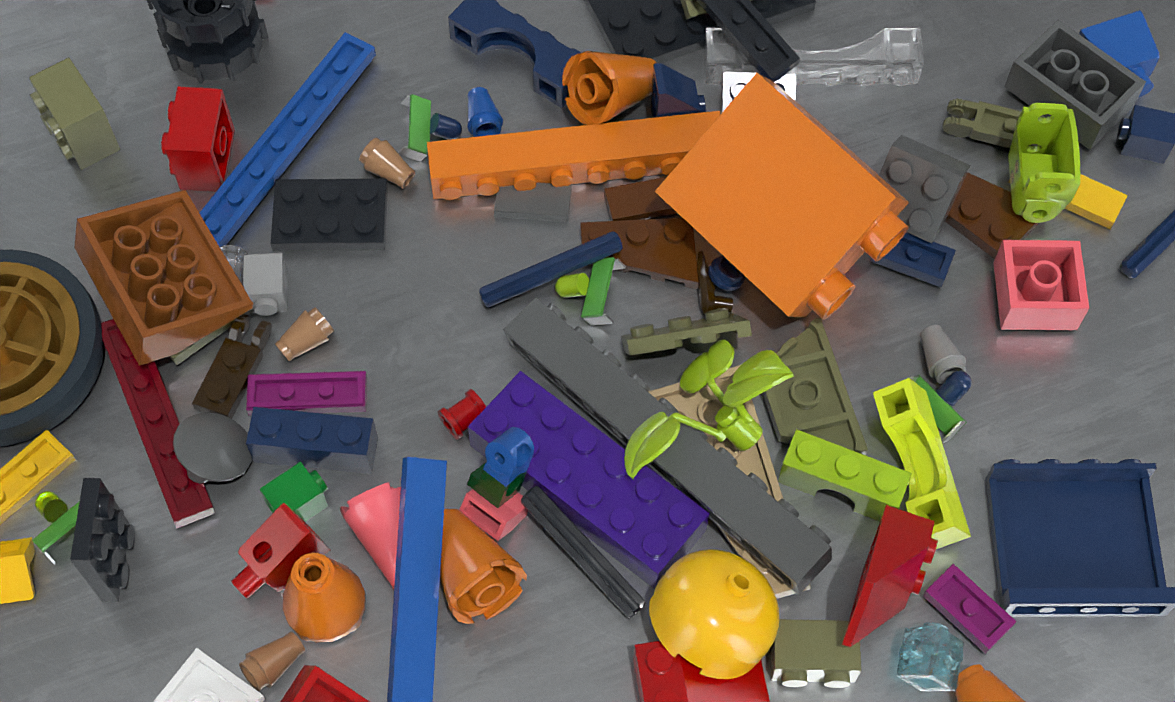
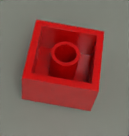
M178 86L175 101H170L168 106L170 126L169 131L164 132L162 135V153L167 155L169 159L170 174L175 175L180 190L216 192L227 178L235 135V128L223 90Z

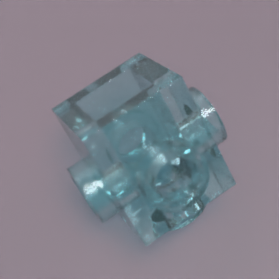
M927 622L923 624V627L905 628L902 646L899 650L896 676L919 691H956L960 665L963 661L964 642L949 633V629L939 623Z

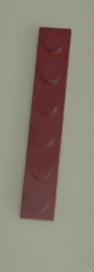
M114 319L102 322V340L176 529L215 514L204 483L192 481L187 475V470L175 455L173 438L180 424L155 361L139 366Z

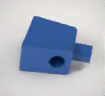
M1141 10L1080 29L1079 34L1146 81L1139 97L1146 95L1153 89L1154 85L1149 76H1151L1160 57Z

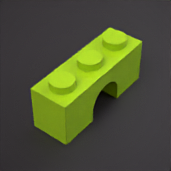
M796 429L783 461L778 483L814 497L820 489L837 491L846 495L854 502L853 512L880 522L886 505L897 509L900 508L912 473Z

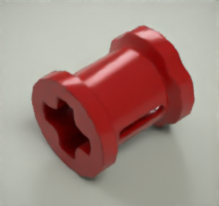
M470 389L465 392V398L449 409L443 407L437 412L447 431L454 439L459 440L463 437V431L468 429V426L486 408V405L476 392Z

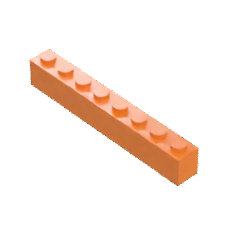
M720 111L427 142L433 199L453 200L461 196L479 194L490 196L496 194L500 189L499 187L513 185L517 191L534 189L536 183H551L554 187H562L588 182L599 184L607 180L624 178L635 180L644 176L661 174L668 176L720 116Z

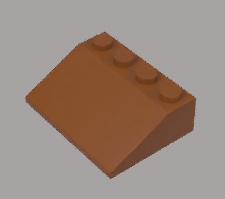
M186 190L77 218L74 248L139 366L177 354L253 308V302Z

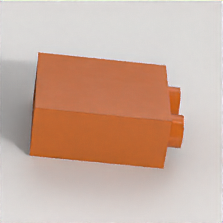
M757 72L655 190L668 205L788 317H807L813 310L822 320L827 319L848 299L855 289V285L844 276L864 252L876 262L881 260L898 244L909 228L898 217L909 202L775 82Z

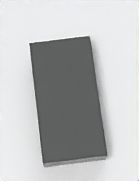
M536 183L534 189L517 191L514 185L499 187L500 189L496 193L494 216L568 222L572 185L554 187L551 183Z

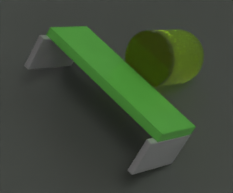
M45 491L37 496L35 507L52 524L32 541L55 564L56 562L45 550L76 525L79 502L68 510L67 504L57 494Z

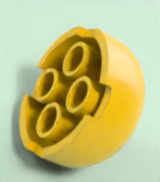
M699 550L681 557L659 580L654 590V595L649 601V612L653 628L667 651L674 658L679 653L687 661L701 668L699 674L711 678L732 679L748 673L771 648L779 628L777 598L766 577L746 559L723 550Z

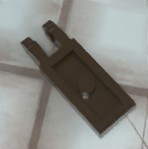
M242 314L235 319L230 328L229 337H225L192 402L194 409L233 418L247 390L249 374H255L263 358L262 352L272 331V324L270 322L261 320L252 335L251 345L242 343L249 328L250 317L249 315Z

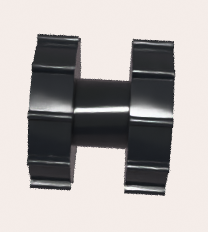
M147 0L149 9L155 12L153 15L158 27L157 32L163 48L168 49L167 55L173 71L181 70L185 74L197 78L198 83L202 84L204 80L229 78L230 81H234V76L246 70L252 63H260L258 55L262 49L263 39L268 38L264 19H259L256 0Z

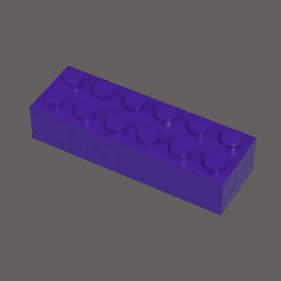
M522 371L505 386L468 426L470 446L485 458L486 446L507 429L517 427L524 430L533 442L534 454L522 487L529 491L531 488L539 486L585 536L653 589L656 588L657 583L665 572L677 560L687 555L707 530L710 513L646 465L638 471L633 480L627 474L625 468L624 448Z

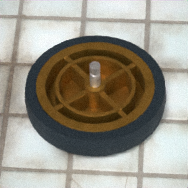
M13 249L0 250V446H7L37 437L45 430L49 431L66 419L90 392L99 374L104 353L100 316L91 295L81 282L68 269L48 257Z

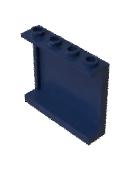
M1006 459L994 463L985 478L1000 607L1011 617L1167 616L1175 608V587H1167L1150 486L1149 478L1157 469L1156 463H1141L1138 459H1125L1118 463H1101L1098 459H1085L1078 463H1061L1057 459H1045L1038 463H1021L1016 459Z

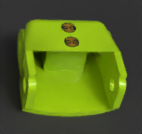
M1033 103L1029 107L1022 108L1016 123L1008 155L1012 208L1015 214L1022 215L1028 222L1043 223L1059 215L1073 200L1080 186V152L1077 126L1073 109H1067V106L1064 104ZM1045 114L1052 115V116L1047 117V118H1042V117H1040V116L1045 115Z

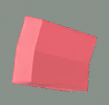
M473 489L466 493L459 509L479 528L497 541L510 533L528 513V510L521 503L523 495L517 493L497 508Z

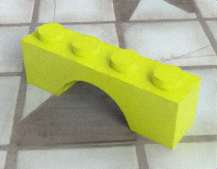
M907 378L873 392L883 429L894 443L905 471L912 473L908 483L909 499L905 502L907 511L935 521L931 538L938 540L936 549L971 537L926 390L910 378Z

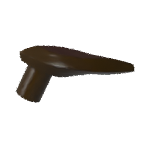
M703 251L698 252L697 272L701 310L705 314L707 311L728 308V312L731 313L733 298L715 296V287L708 274L707 260Z

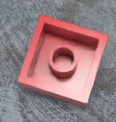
M1003 240L993 262L1001 330H1078L1089 310L1080 241Z

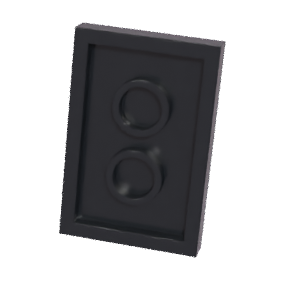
M275 179L270 242L272 250H385L387 179Z
M83 478L70 560L102 602H119L120 589L126 588L128 582V566L124 562L126 549H131L133 546L134 528L132 524H129L124 516V511L119 508L113 494H110L101 478Z

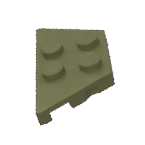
M815 318L810 322L809 327L796 338H790L781 346L780 351L776 353L793 372L794 377L763 392L778 441L791 444L797 429L866 455L868 448L821 318Z

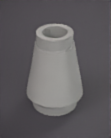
M940 325L929 326L921 332L920 337L928 371L932 378L936 379L939 384H942L953 372H966V358Z

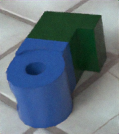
M511 427L491 441L485 448L487 462L470 474L467 485L497 508L506 503L520 491L534 454V445L530 436L520 428Z

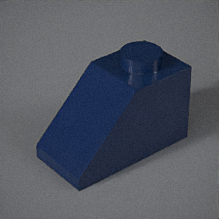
M662 63L653 64L651 93L653 118L706 112L704 95H698L695 80Z

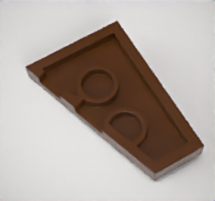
M667 218L580 222L581 244L612 231L619 235L623 249L605 257L619 259L626 266L625 269H618L617 271L626 273L632 270L649 274L651 279L662 282H665V279L685 283L684 287L698 290L699 282L694 229L685 219Z

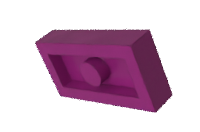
M954 564L923 595L925 599L985 654L1017 622Z

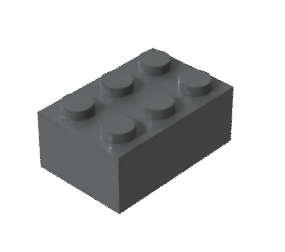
M1058 19L1013 62L1004 87L1029 106L1033 103L1064 104L1067 106V109H1073L1078 141L1091 150L1134 107L1146 81ZM1045 114V115H1043V116L1047 118V117H1050V116H1052V115Z

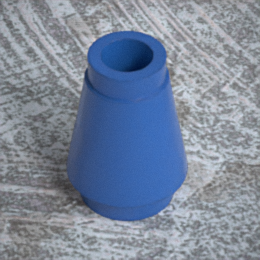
M483 87L471 89L467 95L468 131L474 137L500 134L503 118L488 90Z

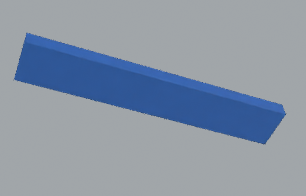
M405 457L402 462L387 702H433L447 461Z

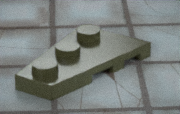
M728 308L707 311L705 312L706 318L691 321L690 316L669 319L668 326L654 329L653 324L638 325L630 328L631 334L621 336L623 350L629 355L673 349L682 346V340L690 338L691 343L702 342L704 344L716 342L721 337L720 333L729 331L737 333L738 338L752 336L750 320L737 314L729 313Z

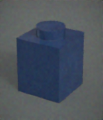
M1135 105L1129 118H1122L1119 125L1117 139L1122 140L1120 155L1164 164L1175 145V113Z

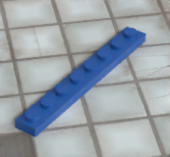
M344 32L199 212L221 250H223L275 184V179L280 178L376 56L374 46Z

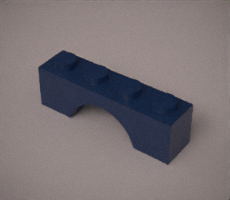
M464 0L448 16L451 40L477 56L496 49L512 50L524 55L534 66V92L560 108L566 105L565 98L569 97L568 86H563L562 84L563 71L568 60L572 56L581 53L580 51L565 46L557 41L551 33L539 30L528 23L520 14H513L500 6L496 0Z

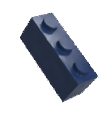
M253 407L246 445L254 463L294 466L301 461L305 468L372 474L378 435L373 418Z

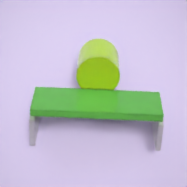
M614 257L603 258L593 263L590 280L585 273L564 275L556 281L555 290L563 298L586 295L581 317L591 326L612 324L614 321L607 314H603L613 270L625 269L626 266Z

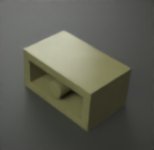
M779 619L778 632L770 648L771 681H782V685L787 687H802L807 685L808 682H824L825 686L830 688H844L850 686V682H856L861 672L860 641L852 647L842 645L848 621Z

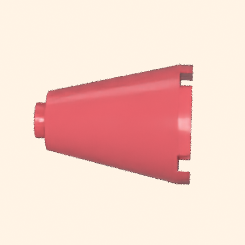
M387 482L347 501L349 507L341 506L340 511L349 527L394 589L401 487L394 489Z

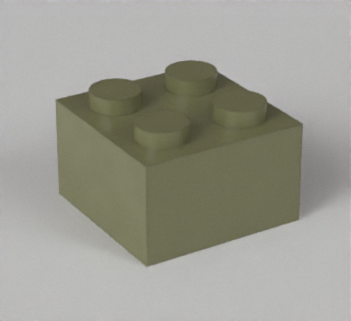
M69 57L29 77L35 92L29 95L39 113L42 114L40 118L50 135L53 134L57 139L56 143L67 161L74 158L79 168L83 170L120 151L104 109Z

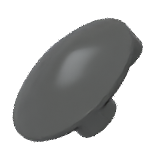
M217 413L192 415L178 426L174 434L173 447L175 455L187 470L188 477L196 483H206L207 481L223 482L235 479L246 473L252 461L246 445L248 433L240 424L227 416Z

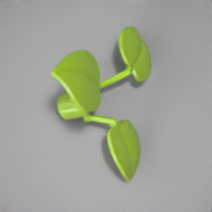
M717 341L709 348L708 352L702 353L688 365L680 379L681 388L685 393L689 394L699 391L708 384L709 388L723 405L715 416L717 429L677 412L669 417L664 412H658L644 421L630 437L624 456L627 474L634 480V477L642 467L662 454L677 438L680 431V423L710 434L719 442H723L727 438L739 451L748 450L760 439L763 429L747 412L743 403L794 377L793 372L774 351L763 350L750 357L735 371L733 383L727 386V391L724 394L717 386L715 378L730 368L735 353L733 346L728 341Z

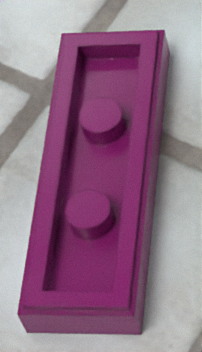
M366 371L249 374L246 403L248 416H252L253 407L313 413L366 412Z

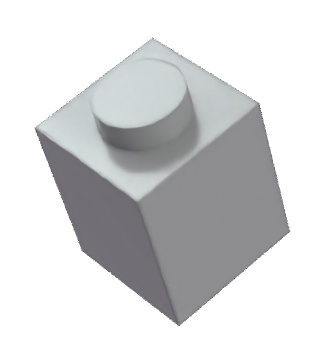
M283 253L244 255L243 287L253 302V308L249 310L250 314L257 313L268 316L276 312L288 311V270Z

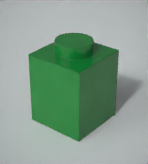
M301 461L259 489L265 504L272 513L285 503L305 522L328 507L324 492L328 490L327 485L316 470L309 473Z

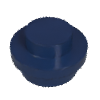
M723 255L715 258L708 267L710 279L721 289L728 291L737 290L745 281V276Z

